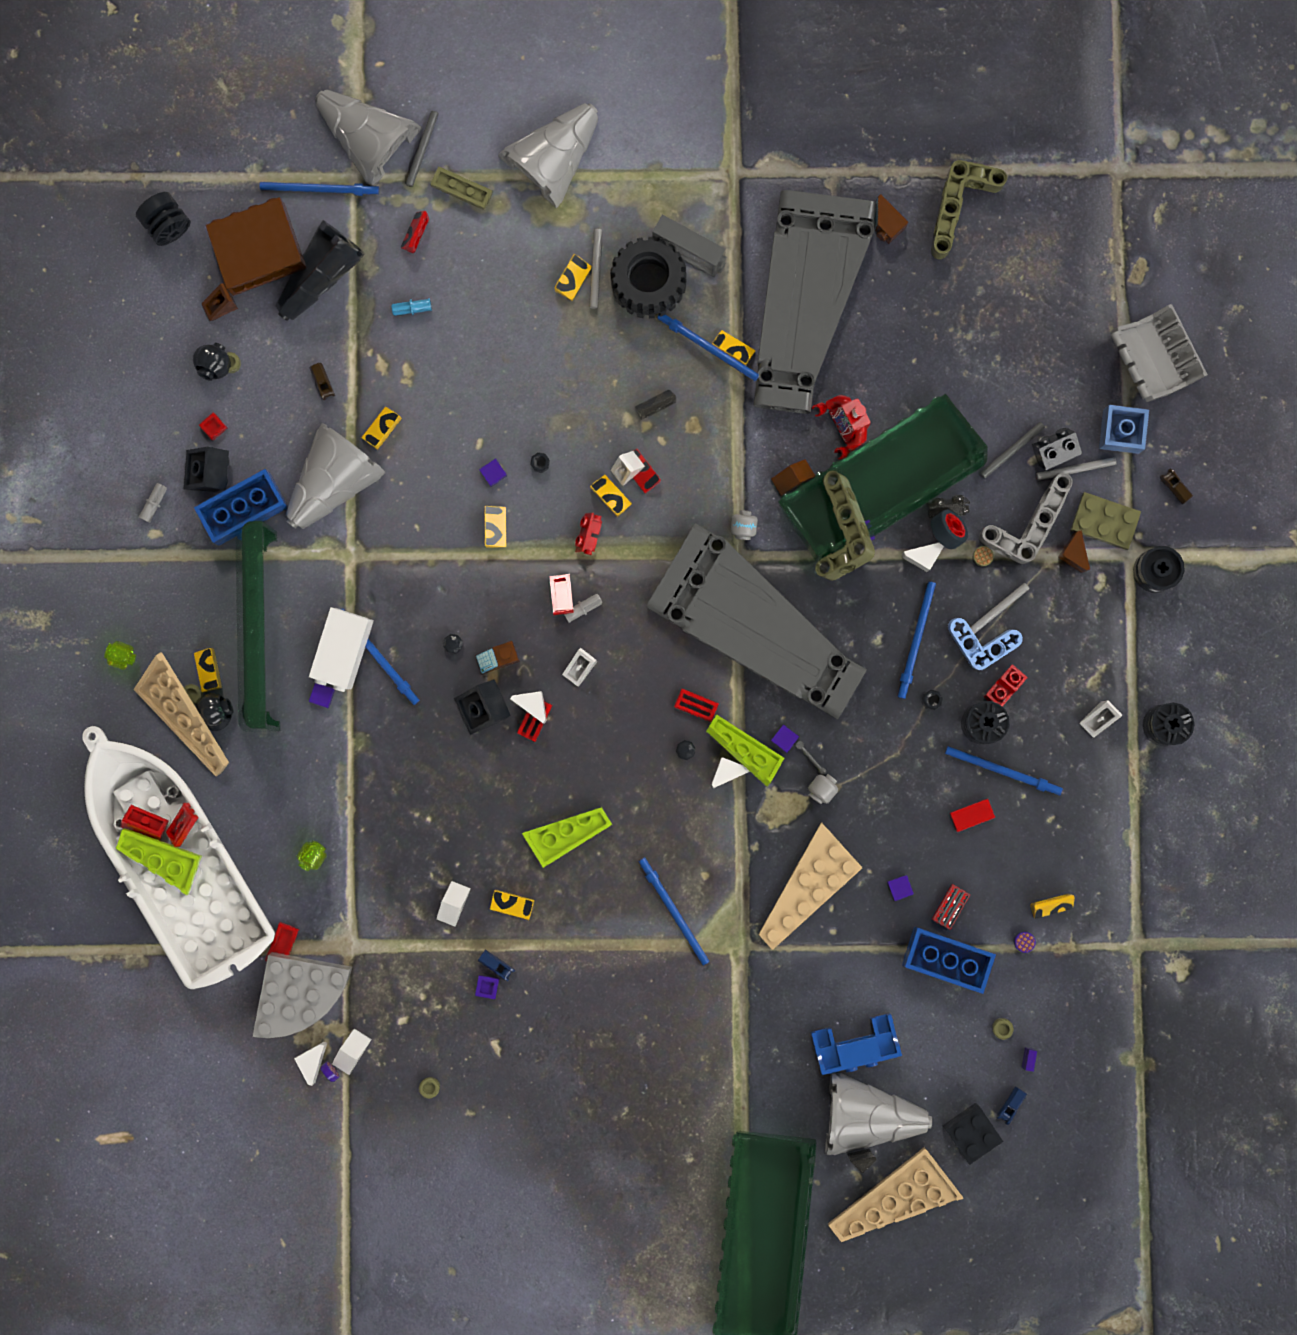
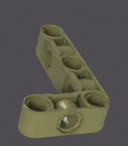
M957 160L951 165L943 188L933 234L931 254L934 258L944 259L951 250L955 237L954 231L959 220L963 202L962 194L964 187L997 193L1002 190L1007 181V174L1004 170ZM953 170H960L962 175H956ZM992 178H998L1001 183H994ZM945 207H951L954 213H948ZM937 245H943L946 251L938 250Z
M829 471L824 476V485L828 493L827 495L830 496L834 506L833 511L839 527L843 530L847 542L841 550L833 554L830 553V555L819 560L815 569L819 576L833 581L871 561L875 555V549L848 479L836 471Z

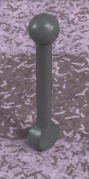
M798 741L796 748L802 750L818 769L820 775H825L826 769L821 767L804 748L803 742Z

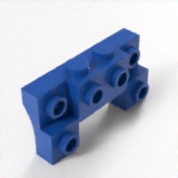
M888 1013L870 1018L874 1034L837 1043L834 1041L831 1027L812 1031L811 1036L821 1074L825 1075L841 1070L852 1072L858 1070V1066L873 1067L878 1065L877 1062L902 1056L892 1015Z

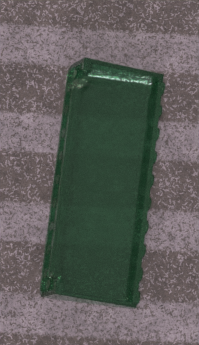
M944 394L941 397L934 398L924 408H918L910 417L901 419L893 428L884 430L876 439L867 441L859 450H853L845 459L834 462L826 471L817 473L809 482L800 484L792 493L783 495L778 504L817 563L822 558L830 555V553L833 554L844 548L847 542L843 530L839 527L833 511L834 506L830 496L827 495L828 493L824 485V476L829 471H836L848 479L864 521L870 520L866 526L871 538L984 466L988 458V446L950 398Z
M263 521L247 522L236 537L238 724L245 732L280 731V721L274 720L270 716V711H266L264 552H267V547L270 543L277 542V531Z
M737 1131L732 1139V1146L735 1149L734 1155L730 1159L732 1176H729L728 1188H730V1197L728 1196L726 1200L728 1216L725 1218L723 1225L724 1230H726V1236L721 1244V1250L724 1251V1255L719 1264V1272H722L721 1280L717 1284V1293H719V1301L715 1305L717 1322H714L712 1333L713 1335H798L817 1142L816 1139Z

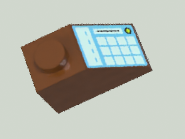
M880 194L876 200L875 231L880 240L890 244L906 229L909 222Z
M513 641L492 647L475 655L481 674L520 662Z

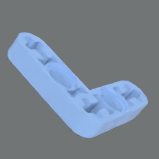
M954 618L948 624L951 636L968 663L977 670L987 668L1022 643V635L1019 631L1007 630L986 645L981 646L964 619ZM955 623H962L961 631L963 633L968 632L969 634L962 636L959 631H954ZM1010 634L1016 635L1015 643L1008 642L1004 645L1000 641L1002 639L1003 642H1006L1010 639ZM967 638L973 640V647L969 650L965 649L963 645ZM994 644H998L1001 648L998 655L991 653V647ZM987 654L991 658L989 660V658L986 657L983 660H981L982 665L975 664V662L977 661V656L984 657Z

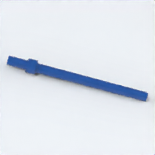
M260 182V190L352 193L355 196H363V194L379 195V186H363V184L357 183L354 185Z
M659 314L658 319L668 325L670 330L675 333L679 332L754 381L758 379V373L684 327L683 323L679 320H673L667 315L660 317Z
M928 581L906 667L904 673L901 674L898 698L905 699L909 684H912V672L936 586L934 582Z
M368 639L365 648L395 682L399 692L405 694L410 702L416 705L420 700L410 689L409 683L403 681Z
M948 746L946 748L945 754L1035 786L1037 790L1043 792L1046 790L1061 795L1063 788L1048 783V780L1036 779Z
M645 857L639 860V864L646 873V879L656 889L701 964H707L709 959L659 881L658 873L656 870L653 871Z

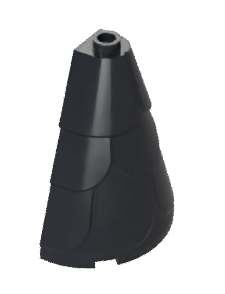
M323 220L303 254L307 268L292 274L275 305L279 311L278 315L286 321L296 319L360 262L365 253L354 242L347 239L340 231Z

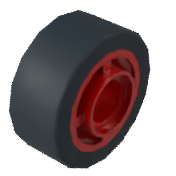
M943 510L931 520L932 532L939 543L945 548L953 550L967 541V527L955 512Z

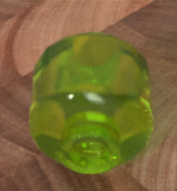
M115 641L107 646L104 658L108 665L125 670L129 665L133 666L137 655L133 654V646Z
M315 840L305 842L296 855L297 860L300 862L298 866L308 872L310 869L318 870L327 857L326 848Z

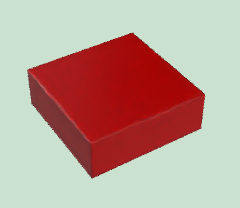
M214 412L199 424L200 428L212 441L228 429Z

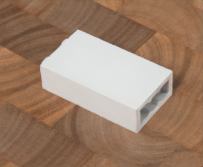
M331 607L309 677L315 679L314 682L320 685L332 684L334 685L333 689L345 692V689H352L374 620Z

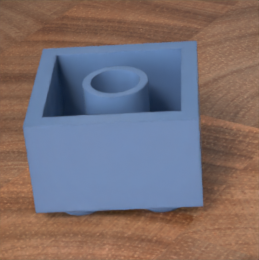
M1108 405L1103 410L1099 449L1136 454L1145 450L1149 410Z

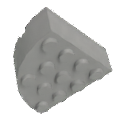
M274 952L269 954L253 1037H284L300 1032L315 1024L328 1013L340 998L349 981L352 967Z

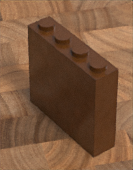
M280 197L271 198L260 205H252L247 210L241 212H233L228 217L215 219L206 225L226 289L232 296L307 268L286 205Z

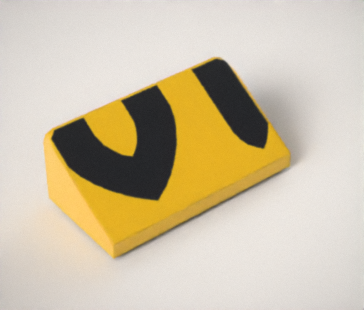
M574 254L557 282L555 292L573 301L592 266Z
M721 330L712 345L747 366L756 351Z
M385 406L361 438L378 450L402 418Z
M606 475L590 486L592 491L616 517L632 505Z
M485 506L486 548L506 547V507Z
M208 648L195 652L194 657L201 691L206 692L222 688L214 649Z
M494 890L490 910L529 920L535 900Z
M1065 894L1031 903L1033 917L1036 919L1072 909L1074 906V895Z

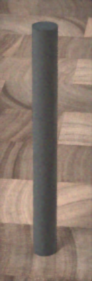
M431 111L406 181V185L409 187H413L439 114L436 111Z
M1039 422L981 471V477L983 479L987 478L1040 433L1045 426Z

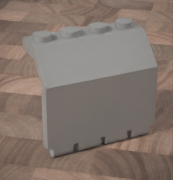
M1172 304L1138 322L1119 326L1111 330V337L1116 347L1120 348L1119 353L1125 365L1129 366L1128 371L1134 383L1138 384L1137 389L1142 399H1145L1146 402L1165 397L1208 375Z

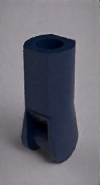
M486 949L478 959V962L506 981H509L508 977L512 972H515L514 968ZM500 964L505 967L502 973L497 970Z
M1015 1086L997 1113L996 1118H1001L1005 1121L1006 1125H1009L1027 1093ZM1008 1106L1012 1108L1010 1114L1005 1112Z

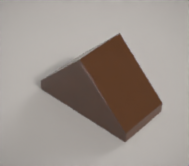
M224 283L219 284L202 302L209 321H214L238 309Z
M806 459L789 465L771 478V481L780 496H783L814 478L815 474Z
M1082 530L1075 532L1058 556V558L1081 573L1090 570Z

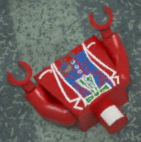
M838 395L827 400L826 403L821 402L812 406V409L815 407L820 409V413L815 415L816 417L825 414L827 409H829V413L845 444H847L846 447H839L834 450V453L842 452V456L838 459L848 458L850 451H854L867 440V429L871 423L866 414V408L858 398L851 400L850 397L845 395Z

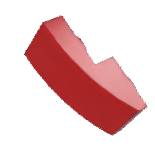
M1012 664L984 695V698L1003 707L1028 677Z

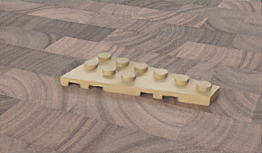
M163 653L157 654L135 686L134 691L215 776H218L229 764V761Z
M822 822L759 932V936L772 950L862 869L860 864Z
M924 1147L830 1221L828 1226L838 1239L843 1242L863 1235L865 1232L873 1229H879L887 1224L899 1222L924 1213L926 1210L944 1206L946 1203L954 1200L958 1201L963 1199V1196Z

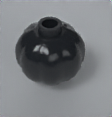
M219 343L203 345L197 348L193 355V364L198 371L197 374L208 381L226 376L231 367L230 357L225 352L226 348Z
M209 693L203 696L196 707L211 731L224 729L232 718L231 714L234 713L230 700L216 693Z

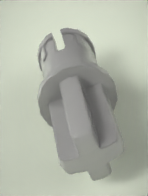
M160 483L155 485L149 499H146L147 502L138 516L139 518L149 523L151 522L157 508L161 507L159 504L167 490L166 486Z
M595 594L582 602L578 601L579 604L573 607L574 613L564 615L568 622L571 623V621L584 614L587 615V612L600 606L602 600L598 594Z

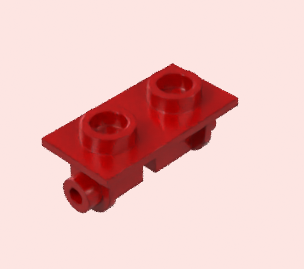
M585 513V516L582 517L580 521V535L575 540V552H584L586 555H592V552H595L598 538L591 537L592 533L599 535L602 524L601 516L594 515V513Z

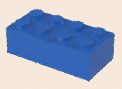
M264 469L199 504L194 509L212 542L220 546L286 510L288 505L272 475Z
M914 926L902 966L983 994L996 954Z

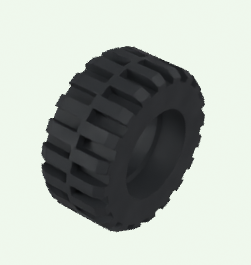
M643 237L637 238L636 243L633 244L630 241L626 244V249L621 248L618 251V257H614L612 261L613 267L610 269L613 295L615 299H618V304L622 308L626 307L627 312L631 315L634 312L640 318H643L644 315H649V319L655 318V314H660V317L666 315V310L668 309L669 311L676 308L675 304L680 303L683 299L682 294L685 293L687 282L686 265L682 261L680 252H675V247L672 244L667 246L666 240L659 239L658 242L654 240V237H648V240H643ZM656 264L666 271L667 282L657 291L642 292L631 285L630 275L640 265Z

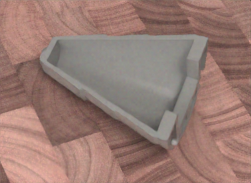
M330 90L320 91L315 98L316 107L333 136L339 140L347 156L352 160L369 186H376L385 175L383 170L384 164L402 142L406 140L408 143H411L422 129L413 120L386 112L384 109L362 103L359 99Z
M584 103L554 118L552 122L532 131L524 138L508 145L498 154V157L510 168L514 169L517 167L541 189L542 196L557 208L565 197L583 153L587 151L598 123V116L596 114L598 111L592 104L589 103L587 105Z
M322 423L316 431L299 481L295 483L285 515L288 518L286 522L295 529L297 526L305 529L333 512L334 508L353 498L358 492L378 481L385 471L377 463L372 462L365 453Z
M840 1072L830 1073L829 1093L831 1094L829 1134L826 1133L825 1155H838L860 1148H869L888 1141L893 1143L927 1133L928 1128L931 1129L932 1116H928L927 1110L896 1095H889L869 1084L866 1085Z

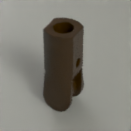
M317 363L310 366L309 369L322 399L325 401L331 395L334 397L335 393L323 364ZM328 384L329 388L321 389V386Z
M1168 469L1167 474L1160 476L1161 481L1171 490L1181 504H1184L1194 496L1173 469ZM1172 479L1176 482L1174 486L1170 482Z

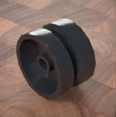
M1157 546L1142 553L1136 559L1133 566V576L1136 583L1143 590L1151 593H1160L1176 586L1182 580L1185 572L1184 561L1181 555L1175 549L1167 546Z

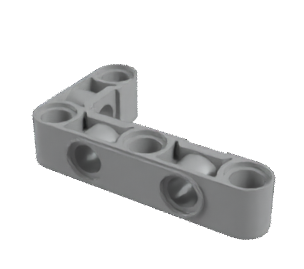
M1060 473L1052 479L1021 539H1017L996 526L989 525L980 532V542L1020 564H1027L1032 561L1043 545L1065 502L1073 483L1071 476L1067 473ZM1058 479H1062L1065 482V488L1058 486ZM1040 514H1044L1047 517V523L1040 521ZM986 531H991L994 534L993 540L986 538ZM1022 549H1026L1029 552V559L1022 557Z

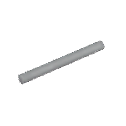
M594 229L590 308L592 309L598 308L601 229Z
M1112 457L1036 473V478L1040 481L1054 478L1060 473L1074 474L1116 465V458Z
M1023 583L970 627L973 633L978 632L1029 590L1028 585Z

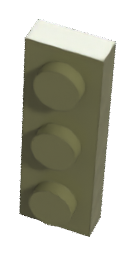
M439 166L430 183L431 187L482 210L486 209L493 194V190Z

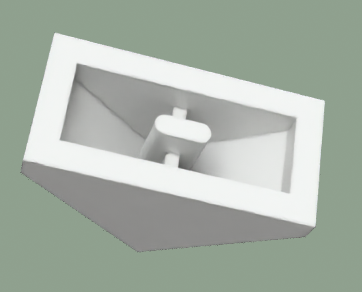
M634 451L618 457L611 472L623 486L645 466Z
M936 543L904 551L902 558L928 572L944 546Z
M580 648L562 675L576 686H579L595 666L597 660Z
M543 692L513 695L510 698L545 724L547 719Z
M1108 700L1102 701L1080 724L1094 738L1118 720L1122 714Z
M721 758L711 783L712 788L750 771L744 765Z
M451 881L441 902L437 920L456 927L471 888Z
M354 1029L339 1049L332 1065L350 1075L372 1039Z
M322 1042L294 1058L308 1085L312 1086L316 1083L327 1046L326 1042Z

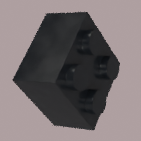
M974 1103L942 1125L969 1165L1004 1142L977 1103Z

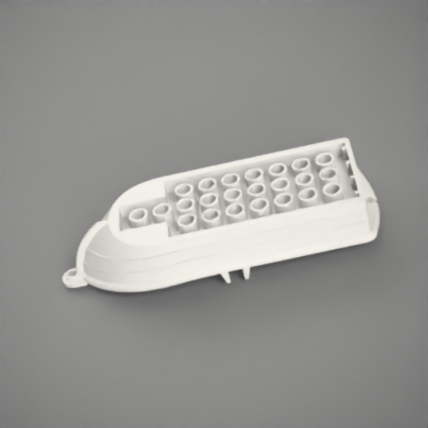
M91 726L85 729L83 741L91 752L86 767L84 783L87 813L96 837L120 875L118 881L120 883L124 882L129 890L126 893L127 896L133 898L181 981L187 988L206 987L233 976L234 974L230 966L235 964L239 971L247 967L274 940L275 932L198 801L182 778L161 759L140 748L109 741L99 727ZM93 733H95L96 738L94 740H92L91 738ZM183 803H189L191 805L190 809H194L195 813L193 815H197L199 818L179 847L202 855L188 895L182 893L174 885L167 883L159 875L150 872L141 863L135 862L116 849L123 829L121 828V821L130 805L169 820L160 841L171 845L173 844L166 831Z

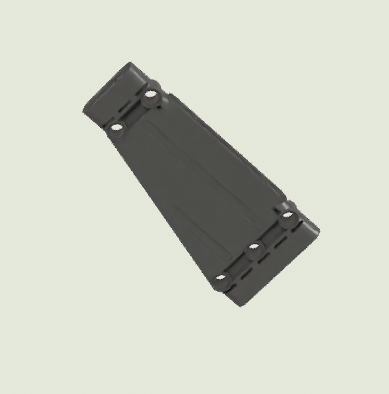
M791 190L780 192L757 363L759 377L756 381L753 404L755 407L803 414L811 413L816 378L874 233L877 205L875 202ZM788 219L791 224L783 225L781 220ZM827 224L830 229L822 230L820 225ZM866 229L869 235L864 236L859 230ZM767 373L771 376V380L764 381L761 375ZM807 378L811 384L803 386L800 380Z
M696 523L646 608L667 619L672 624L679 626L681 630L796 698L807 701L810 705L819 708L836 719L842 714L867 670L845 657L723 537L715 535ZM709 536H712L707 546H705L704 544L706 543ZM719 541L722 543L723 548L716 551L712 548V543ZM699 553H702L698 561L694 563ZM689 570H692L685 581L684 578L686 577L687 573L689 572ZM698 575L702 578L703 582L700 585H694L691 578ZM681 587V590L675 598L674 595L676 594L678 588ZM671 604L668 612L665 615V610L667 609L668 605ZM673 610L681 611L682 618L674 620L671 617V612ZM832 657L840 658L841 665L839 667H834L831 664ZM848 662L849 664L845 668L844 672H841L845 664ZM837 679H839L838 682H837V684H836V686H835L834 689L832 690V687H833L834 683L836 682ZM812 691L820 693L821 699L819 702H814L811 699ZM828 696L829 698L827 699L825 705L822 707L821 705L823 704V702L825 701L826 697Z

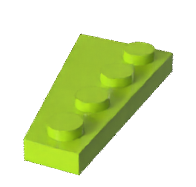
M716 715L706 731L768 787L781 766L784 757Z
M601 807L522 834L544 868L608 828L612 823Z
M126 828L122 829L116 846L117 850L135 862L141 863L153 874L159 875L167 883L180 889L185 895L189 894L202 855L174 847L171 844Z

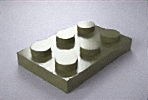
M1084 492L1082 493L1070 531L1077 532L1082 530L1084 536L1128 550L1141 511Z

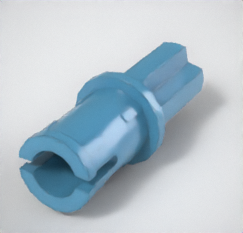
M430 298L416 301L410 299L409 302L392 304L391 309L394 316L411 313L414 315V313L432 311Z

